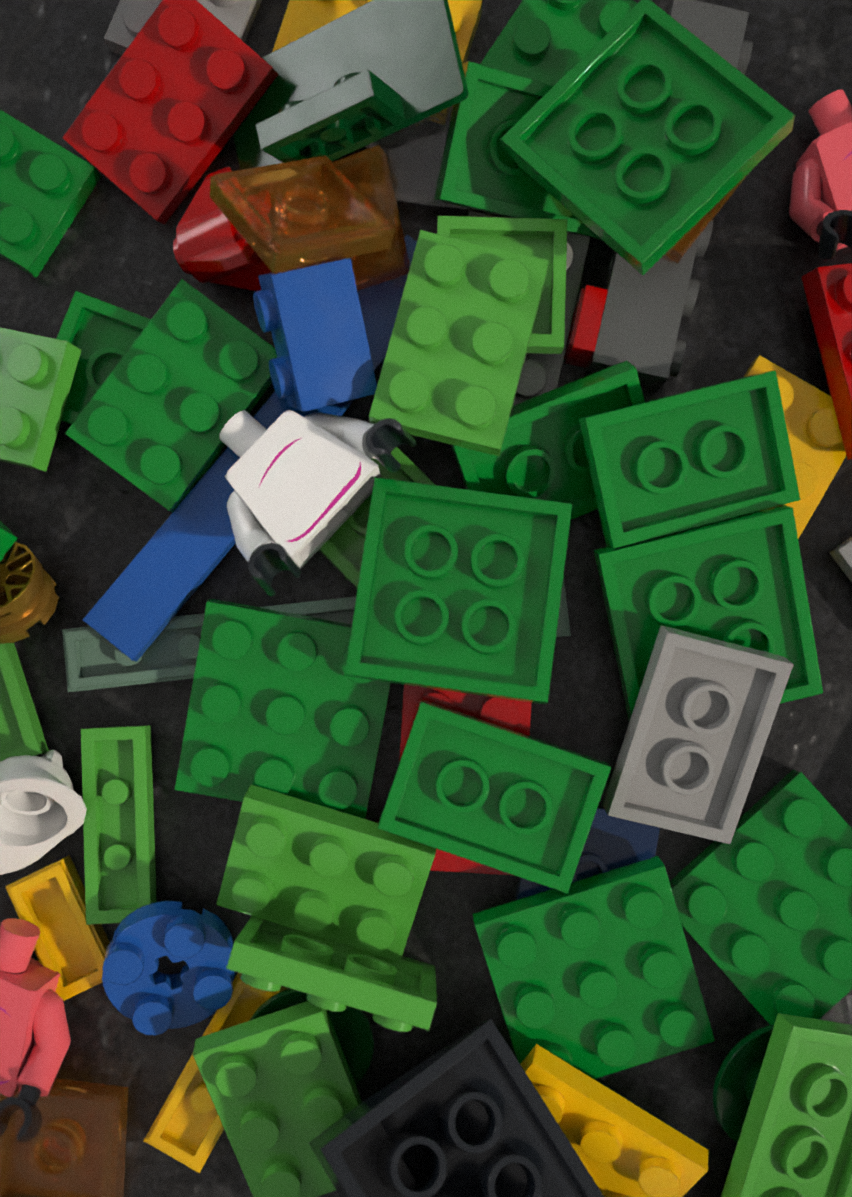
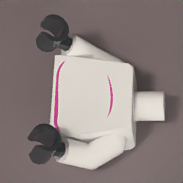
M243 410L236 413L224 425L219 438L240 457L225 475V478L234 489L229 496L226 506L236 546L248 562L250 574L269 596L277 594L271 586V581L277 573L283 570H290L298 578L301 575L300 569L372 494L374 478H381L378 464L372 459H377L389 472L395 473L400 469L401 464L391 455V452L401 444H409L411 447H414L416 441L397 420L387 418L374 424L356 418L313 412L303 417L295 411L287 410L266 429L247 411Z

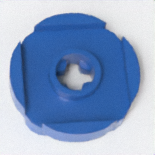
M160 901L133 911L120 922L106 950L102 981L109 1000L120 1013L132 1019L134 1027L145 1035H159L168 1029L187 1027L206 1019L225 1006L232 996L235 971L226 969L234 944L231 932L215 914L203 909L202 915L193 910L182 909V902ZM168 956L169 960L173 963L183 960L186 963L178 974L169 975L158 971L160 957Z

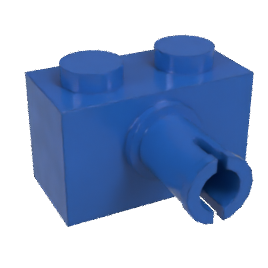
M351 258L332 259L258 275L261 290L253 293L254 307L262 331L264 333L271 331L277 358L269 360V369L278 398L287 397L288 406L305 412L375 394L377 384Z

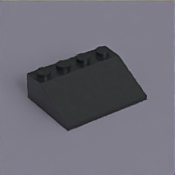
M492 1019L485 1020L361 1102L309 1142L310 1147L340 1197H604Z

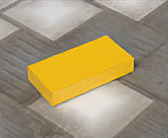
M70 855L5 886L19 918L31 922L40 929L41 933L34 951L43 967L60 973L56 993L63 1001L103 982V963L110 942L102 924L86 925L85 887Z

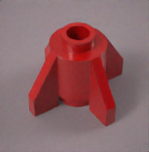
M230 166L208 174L176 227L173 251L181 269L189 275L192 274L201 283L211 282L260 291L261 286L258 275L284 270L276 253L262 257L263 254L269 253L272 249L271 232L266 220L269 219L275 205L269 194L243 205L239 203L243 201L245 195Z

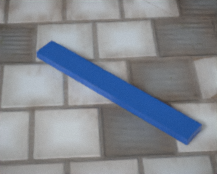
M408 234L358 292L375 375L383 367L417 244ZM274 392L253 418L268 429L287 410L295 411L303 417L313 412L342 416L355 399L301 412L288 406L287 397L279 399L276 392ZM229 447L83 618L84 622L132 661L140 659L236 543L226 506L229 496L234 489L225 478V475L240 457Z

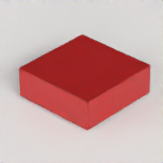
M586 285L585 289H581L575 304L563 358L565 359V364L586 368L595 352L608 293L607 289Z

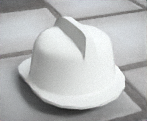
M50 750L40 757L22 755L12 756L0 761V875L22 870L36 862L84 823L87 808L82 797L73 790L70 777L63 768L62 756L56 750Z

